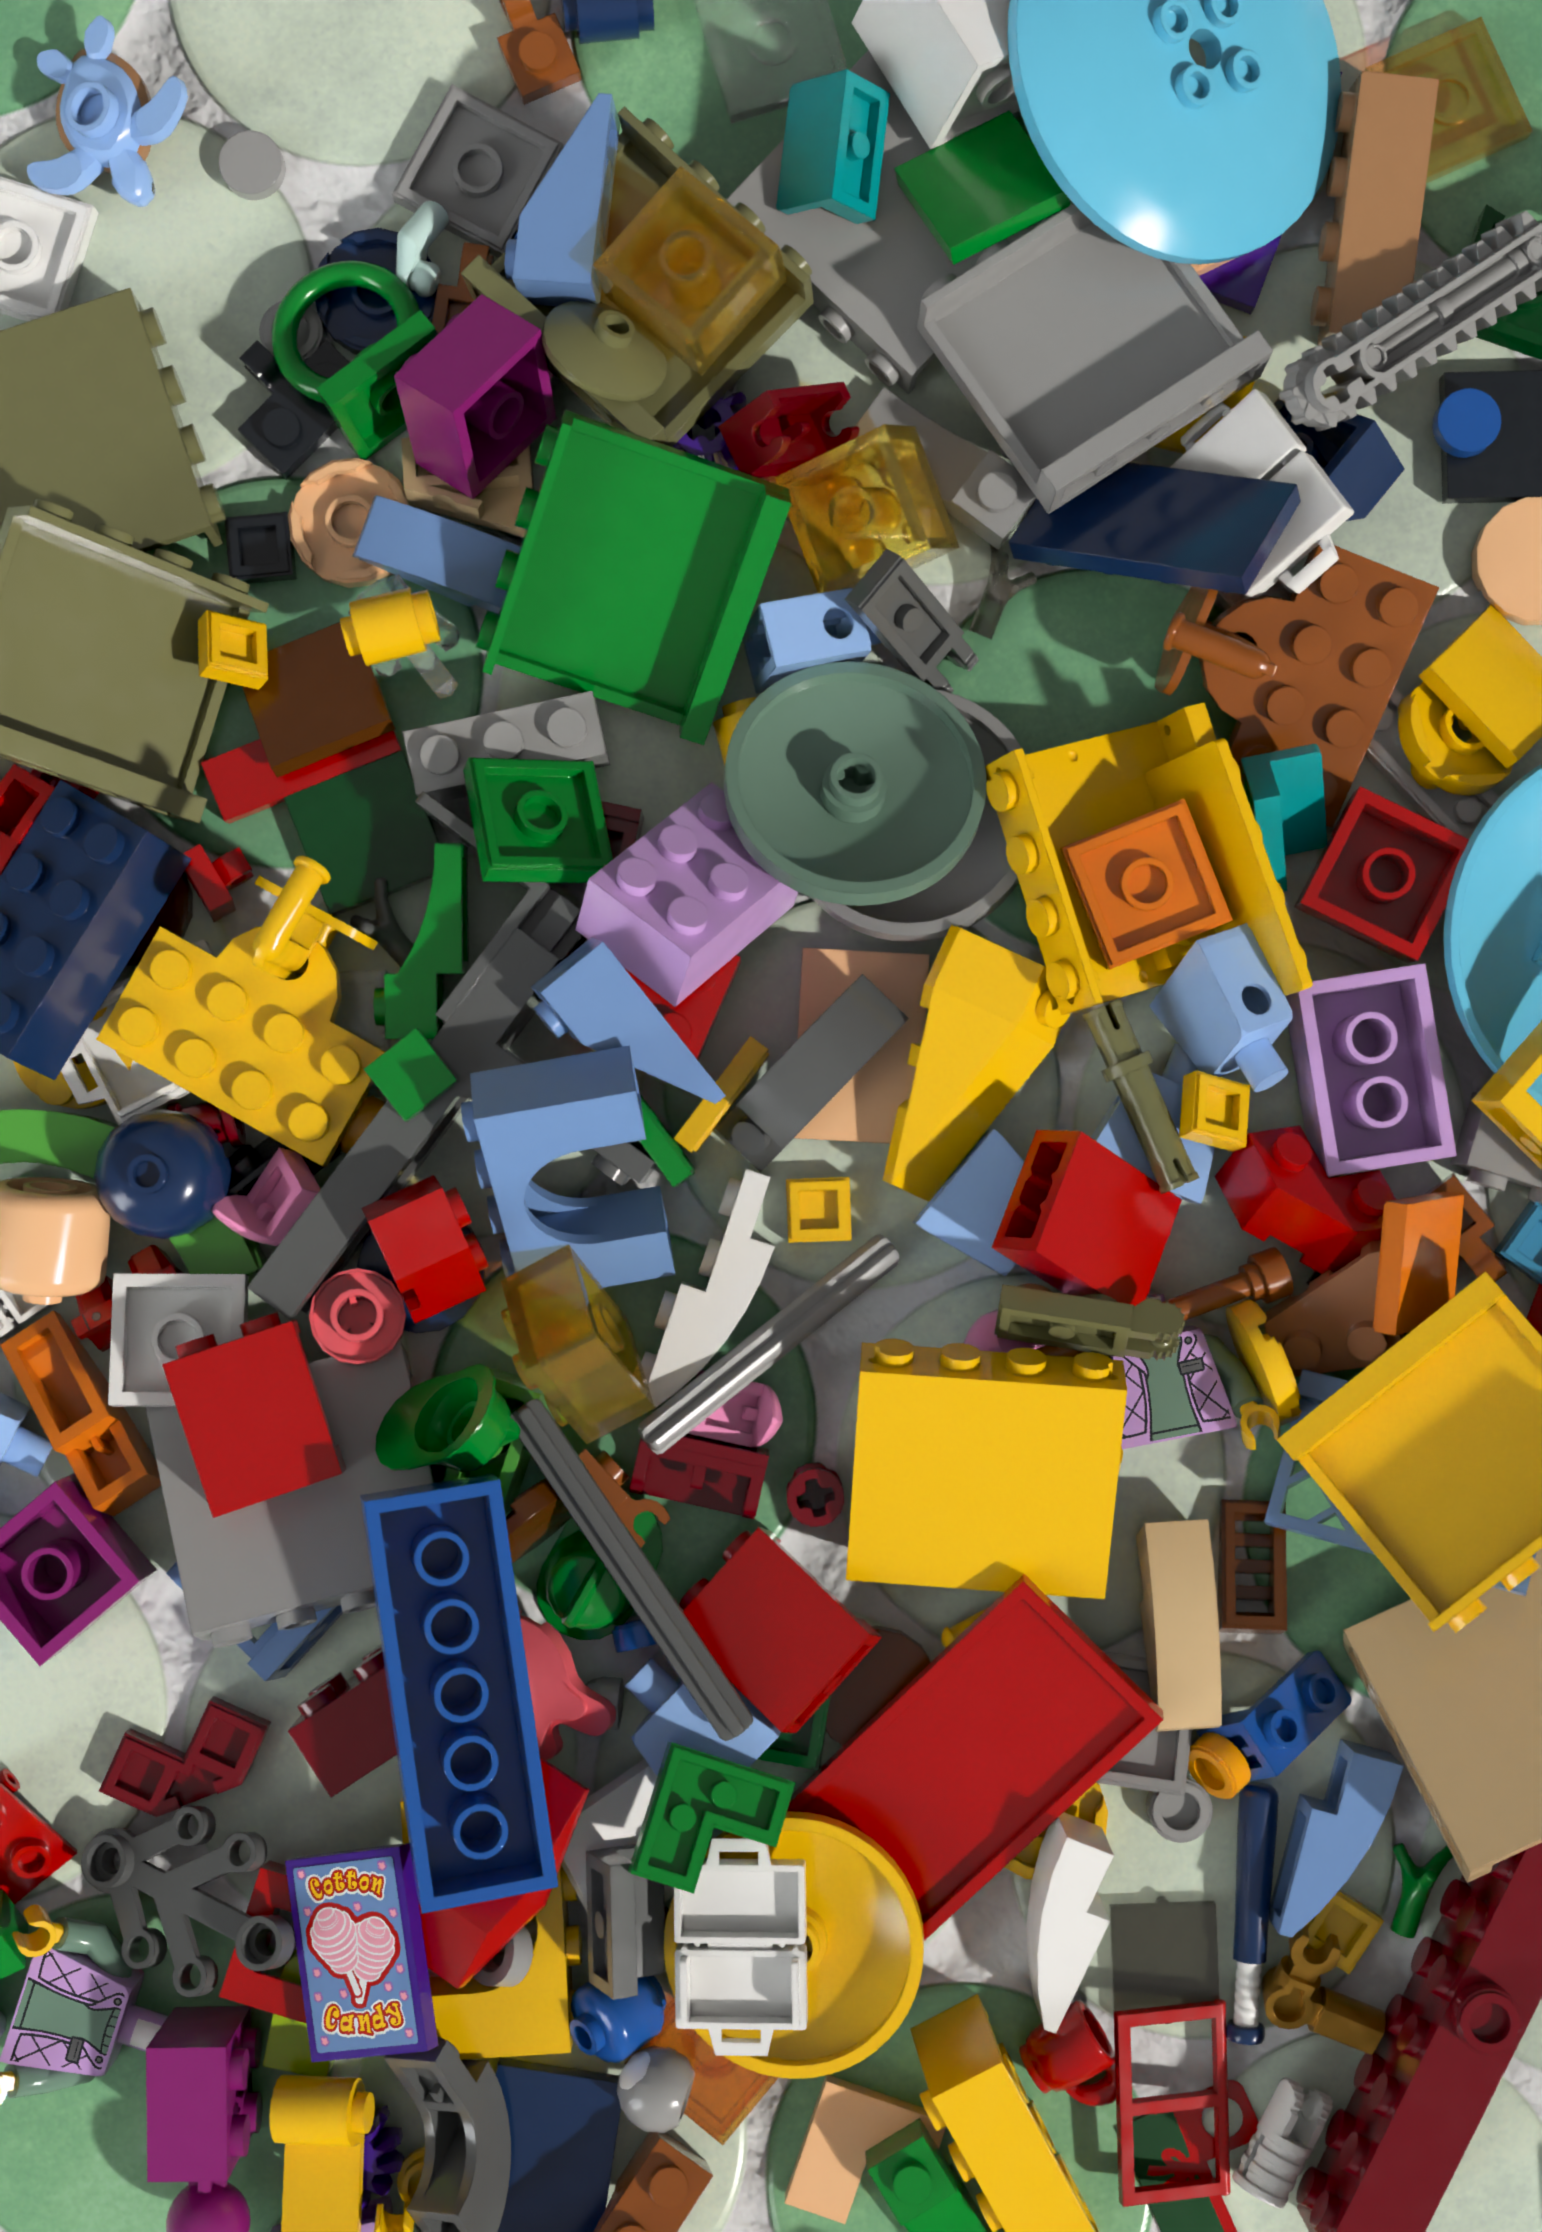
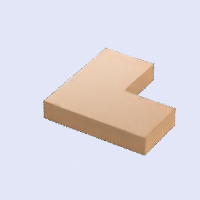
M825 2075L784 2195L785 2204L846 2224L866 2165V2150L919 2118L939 2148L946 2127L936 2131L923 2107L831 2075Z

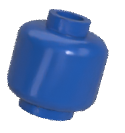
M654 1975L638 1978V1996L613 2000L589 1981L572 1994L570 2006L574 2020L570 2022L569 2026L571 2036L578 2048L587 2055H595L601 2060L611 2063L624 2061L662 2031L666 1997L662 1986Z

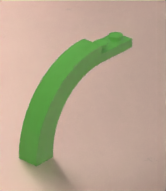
M28 1109L0 1110V1165L21 1162L41 1163L66 1168L94 1179L98 1151L109 1133L119 1125L104 1119L70 1112ZM216 1217L191 1233L169 1238L183 1259L189 1274H246L249 1276L259 1272L267 1261L258 1242L237 1234Z

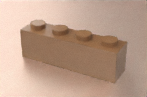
M1361 71L1349 92L1341 91L1339 95L1335 132L1343 133L1341 157L1333 156L1326 185L1327 197H1336L1333 222H1324L1318 249V260L1327 262L1325 286L1316 287L1310 313V324L1319 326L1317 346H1322V339L1342 332V326L1362 319V313L1382 305V300L1402 292L1404 286L1414 281L1439 79Z

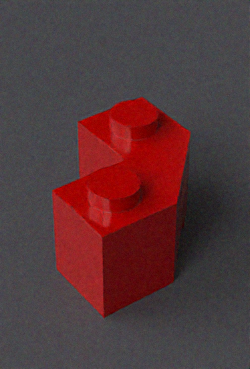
M1300 1125L1248 1133L1246 1147L1233 1152L1214 1176L1242 1230L1263 1242L1271 1235L1302 1253L1299 1262L1321 1274L1329 1269L1332 1272L1338 1271L1359 1257L1362 1247L1371 1241L1381 1240L1384 1204L1386 1201L1396 1200L1380 1170L1328 1178Z
M432 1175L361 1208L414 1324L486 1291L479 1271L488 1268L489 1265L474 1233L471 1232L464 1236L461 1230L462 1227L471 1224L472 1221L456 1187L444 1192L436 1177Z

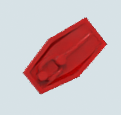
M540 1757L556 1873L558 1875L590 1789ZM552 1888L423 1914L419 1904L428 1969L455 1988L464 1987L546 1906Z

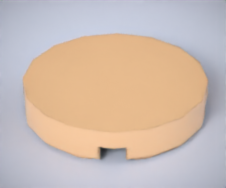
M359 458L331 460L310 472L300 484L301 489L297 492L294 502L292 500L288 513L290 540L303 563L324 581L347 588L375 585L393 575L352 556L374 496L378 495L408 505L404 487L400 480L388 470L386 471L380 466L373 465L370 461Z
M1525 497L1502 507L1479 531L1471 552L1472 579L1478 592L1482 591L1484 598L1490 603L1488 606L1492 605L1505 619L1520 625H1542V497Z

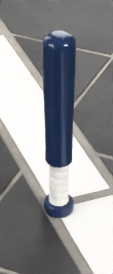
M1250 1782L1240 1790L1238 1805L1233 1959L1236 1960L1237 1979L1235 1981L1236 1991L1234 1994L1235 2012L1233 2019H1230L1226 2024L1227 2039L1231 2042L1242 2045H1258L1265 2038V2027L1258 2021V2007L1260 2006L1259 1996L1261 1993V1965L1267 1961L1268 1926L1279 1796L1273 1786L1258 1782Z

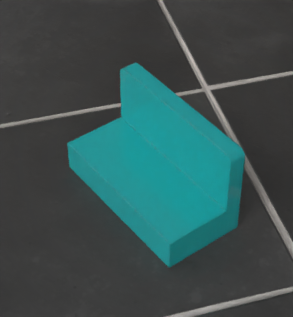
M848 69L798 82L791 86L777 194V210L790 215L822 207L855 224L876 219L890 99L889 92Z
M1317 744L1241 758L1243 787L1253 816L1261 828L1263 844L1275 878L1283 892L1288 891L1285 856L1321 849L1327 845L1322 754Z

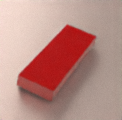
M395 730L277 778L269 765L261 739H258L203 761L201 765L223 820L230 824L285 802L284 797L403 751Z

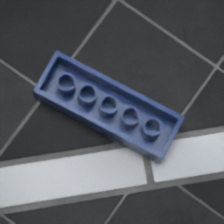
M491 1473L360 1495L416 1893L422 1914L558 1887L500 1479Z

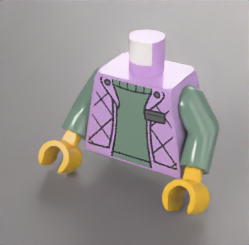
M1154 1294L1146 1297L1160 1299L1161 1302L1165 1301L1164 1294ZM1193 1325L1184 1326L1182 1334L1178 1336L1180 1342L1176 1353H1173L1171 1358H1165V1361L1163 1359L1156 1361L1154 1357H1151L1149 1360L1130 1356L1122 1358L1106 1355L1112 1360L1123 1361L1127 1385L1119 1471L1123 1458L1122 1449L1236 1428L1235 1417L1241 1419L1240 1427L1243 1444L1247 1449L1256 1450V1441L1250 1429L1256 1425H1266L1271 1428L1277 1441L1281 1436L1279 1416L1274 1409L1264 1405V1401L1245 1365L1217 1336L1203 1334L1199 1327Z
M30 1905L24 1910L23 1915L27 1923L39 1928L30 1934H23L19 1931L12 1933L19 1951L27 1957H32L0 2057V2062L9 2064L5 2067L4 2072H0V2105L5 2100L6 2095L9 2098H18L50 2093L88 2083L96 2076L105 2075L117 2059L122 2044L146 2052V2047L168 2018V2015L135 2005L143 1982L144 1971L142 1969H132L124 1962L121 1954L122 1943L107 1925L68 1917H58L52 1922L45 1908L40 1905Z

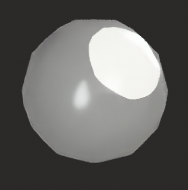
M650 2046L635 2053L621 2071L617 2084L620 2106L629 2122L643 2131L665 2133L679 2126L695 2077V2071L688 2058L671 2047Z

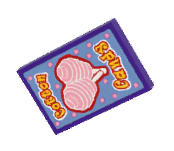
M410 1843L300 1856L286 1860L285 1865L311 2061L321 2062L425 2052L439 2046Z

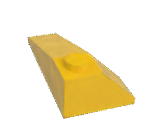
M954 925L950 926L924 983L920 1006L928 1008L922 1042L911 1043L907 1064L916 1067L910 1098L902 1102L897 1109L883 1181L929 1202L1054 1047L1070 1013L1061 1016L1057 1000L1047 986V969L1045 966Z

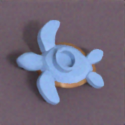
M99 15L89 24L85 31V49L80 50L72 60L57 49L42 51L37 55L39 70L49 79L61 84L56 104V125L62 142L70 152L56 159L32 162L27 166V174L32 183L42 191L57 195H72L84 190L102 172L112 175V185L124 200L137 207H146L154 199L156 190L154 180L145 160L150 152L151 145L164 141L176 128L188 100L187 87L184 81L173 75L168 78L158 93L151 99L147 86L137 71L121 57L111 53L115 38L114 27L109 20Z

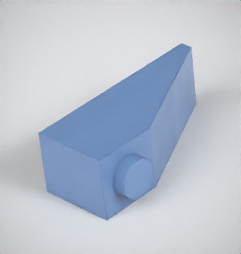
M598 93L519 215L517 239H508L504 261L506 278L513 280L516 289L533 305L557 307L570 301L600 303L620 121L612 94Z
M591 937L531 986L533 991L542 1000L533 1009L557 1039L568 1033L574 1040L596 1051L630 1045L636 1069L714 1104L726 1096L603 941Z

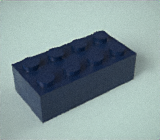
M62 780L58 782L0 876V1054L53 1080L57 1078L192 860L149 831Z

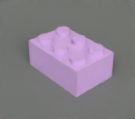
M711 782L588 879L575 930L588 940L593 937L603 941L625 969L676 1007L794 906L798 892L767 873L747 852L737 837L729 819L724 791Z
M1426 963L1312 981L1311 988L1285 996L1292 1009V1021L1288 1024L1305 1133L1328 1177L1457 1156Z

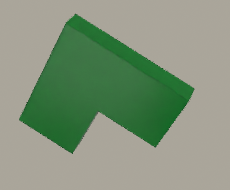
M668 1742L628 1873L694 1894L713 1829L716 1828L777 1847L796 1782Z

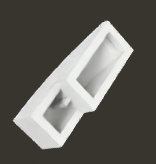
M1064 1812L1048 1826L1040 1846L1030 1887L1026 1923L1027 1962L1033 1998L1044 2030L1055 2034L1110 1923L1097 1890L1114 1857L1102 1827Z

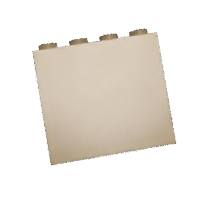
M1542 1548L1537 1551L1535 1558L1541 1567L1531 1574L1526 1597L1491 1587L1479 1597L1487 1609L1457 1633L1453 1631L1448 1623H1445L1437 1631L1433 1632L1427 1625L1430 1621L1412 1599L1345 1629L1343 1633V1646L1467 1883L1490 1873L1494 1864L1542 1843Z

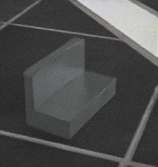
M636 1844L586 1851L589 1982L613 2000L638 1996V1978L664 1973L666 1969L664 1959V1884L628 1873Z

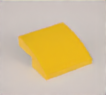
M1490 605L1418 676L1507 769L1519 761L1542 737V656L1496 608Z

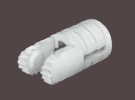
M1287 2077L1281 2079L1257 2125V2131L1252 2135L1248 2143L1249 2147L1244 2151L1240 2159L1241 2163L1239 2167H1236L1232 2175V2179L1246 2192L1280 2209L1285 2207L1288 2195L1293 2191L1297 2183L1296 2179L1302 2173L1305 2167L1304 2163L1310 2157L1333 2108V2100L1330 2095L1316 2089L1314 2091L1309 2090L1308 2094H1303L1304 2088L1300 2087L1301 2083Z

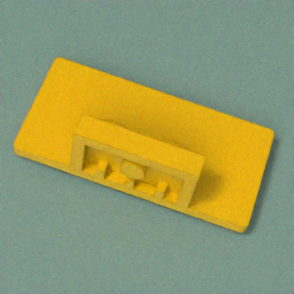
M1220 738L1210 741L1147 771L1145 779L1156 809L1185 798L1233 921L1152 952L1157 970L1160 971L1179 964L1196 940L1247 923L1284 995L1287 996L1311 988L1313 983L1307 968L1305 952L1297 940L1285 906L1283 890L1275 878L1263 844L1261 828L1253 816L1241 782L1239 766L1232 757L1227 740Z

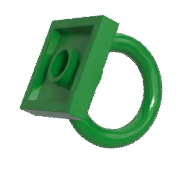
M346 260L329 263L309 272L288 290L280 302L274 317L272 347L276 363L285 379L308 398L324 403L348 445L360 459L367 460L407 430L394 375L410 356L420 352L438 333L436 328L419 309L418 303L409 287L393 272L370 262ZM343 287H360L376 292L391 306L396 317L397 327L378 342L363 349L349 364L330 378L313 371L303 360L297 343L299 325L307 309L324 294Z

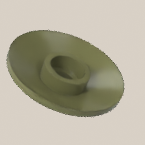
M584 301L566 302L558 305L548 314L542 327V344L552 364L569 381L593 395L614 401H639L656 393L665 379L667 361L659 342L639 321L614 307L602 303L596 304Z

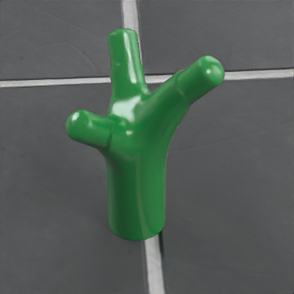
M1403 1843L1393 1846L1394 1854L1400 1864L1402 1877L1401 1896L1390 1929L1396 1934L1406 1938H1415L1431 1890L1443 1868L1453 1858L1447 1845L1441 1851H1438L1424 1866L1414 1864Z

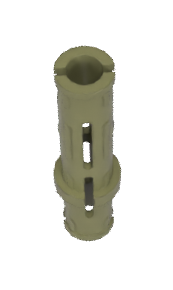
M1118 999L1106 1006L1094 1009L1082 1015V1017L1087 1022L1107 1067L1101 1071L1106 1083L1113 1081L1158 1183V1190L1160 1194H1163L1200 1177L1193 1168L1149 1068V1064L1154 1062L1150 1051L1142 1052L1123 1009V1002L1121 999Z

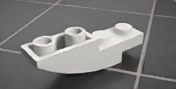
M746 1169L742 1181L730 1177L718 1212L730 1217L723 1240L709 1239L698 1272L699 1275L710 1278L707 1289L682 1281L678 1294L665 1291L654 1327L665 1330L657 1355L645 1351L633 1387L645 1391L640 1407L653 1411L681 1390L705 1367L726 1342L747 1310L762 1281L775 1248L774 1244L751 1237L771 1178L770 1176Z

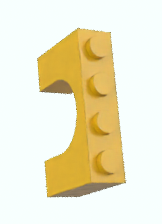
M402 1798L400 1801L403 1843H409L404 1801ZM562 1865L557 1875L558 1887L552 1888L546 1906L536 1915L537 1938L533 1943V1958L528 1973L519 1984L513 1987L485 1986L472 1978L464 1987L457 1989L441 1977H429L437 2036L448 2040L456 2047L460 2054V2060L571 2053L574 2040L569 2026L574 2017L570 2004L572 1994L576 1991L573 1990L572 1966L582 1964V1937L580 1925L569 1926L568 1901H578V1895Z

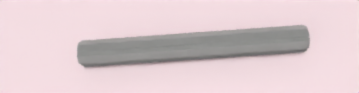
M875 1235L639 1423L638 1433L648 1448L657 1455L664 1453L896 1267L899 1262V1253L894 1245L883 1235Z

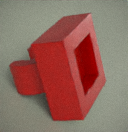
M201 844L184 852L183 854L192 859L184 872L213 922L236 911L233 898L228 890L254 877L251 872L252 868L239 847L235 848L212 863Z

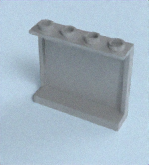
M868 50L849 71L890 93L876 219L855 224L822 207L790 215L777 210L776 203L784 139L726 200L733 206L738 202L748 206L765 226L766 232L764 235L779 249L785 244L791 246L805 259L812 270L810 277L814 299L813 305L821 312L818 318L824 328L841 343L845 344L850 339L867 355L864 359L865 364L882 383L889 387L897 383L909 394L915 388L919 373L936 357L916 328L924 292L941 277L953 273L957 278L976 266L977 259L986 249L953 265L899 187L894 168L931 149ZM1030 227L1006 239L1011 244L1028 233Z
M1074 204L1030 226L1028 233L1011 244L1007 239H1004L990 246L977 259L976 266L956 278L951 273L935 281L922 296L923 300H921L916 327L1048 514L1260 378L1273 352L1259 330L1245 339L1191 264L1157 259L1130 248L1096 226Z
M401 1340L392 1352L373 1363L358 1366L341 1363L333 1357L308 1363L335 1445L339 1444L346 1465V1470L343 1474L215 1518L212 1517L177 1408L146 1407L192 1635L203 1641L212 1639V1644L215 1648L226 1647L252 1639L251 1629L277 1622L278 1630H290L316 1622V1611L341 1605L343 1613H354L376 1607L360 1495L435 1483L431 1465L412 1470L393 1471L380 1463L375 1451L376 1434L383 1417L394 1402L413 1387L410 1378L413 1375L408 1353Z

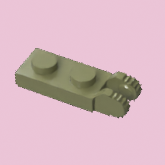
M1032 1283L1018 1286L1002 1284L994 1334L997 1335V1338L1071 1350L1094 1352L1122 1358L1130 1356L1150 1360L1151 1357H1154L1156 1361L1158 1359L1165 1361V1358H1171L1172 1354L1176 1353L1180 1342L1178 1336L1182 1334L1186 1321L1183 1320L1185 1314L1181 1313V1308H1177L1175 1303L1170 1304L1168 1301L1162 1303L1160 1299L1146 1298L1134 1306L1132 1304L1119 1303L1112 1297L1103 1294H1087L1081 1297L1055 1293L1045 1286Z

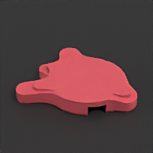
M520 1615L539 1754L543 1759L549 1760L558 1755L563 1747V1741L559 1732L560 1724L590 1736H599L613 1726L616 1720V1709L608 1699L584 1684L576 1671L572 1653L561 1634L550 1623L546 1621L543 1624H539L529 1617Z

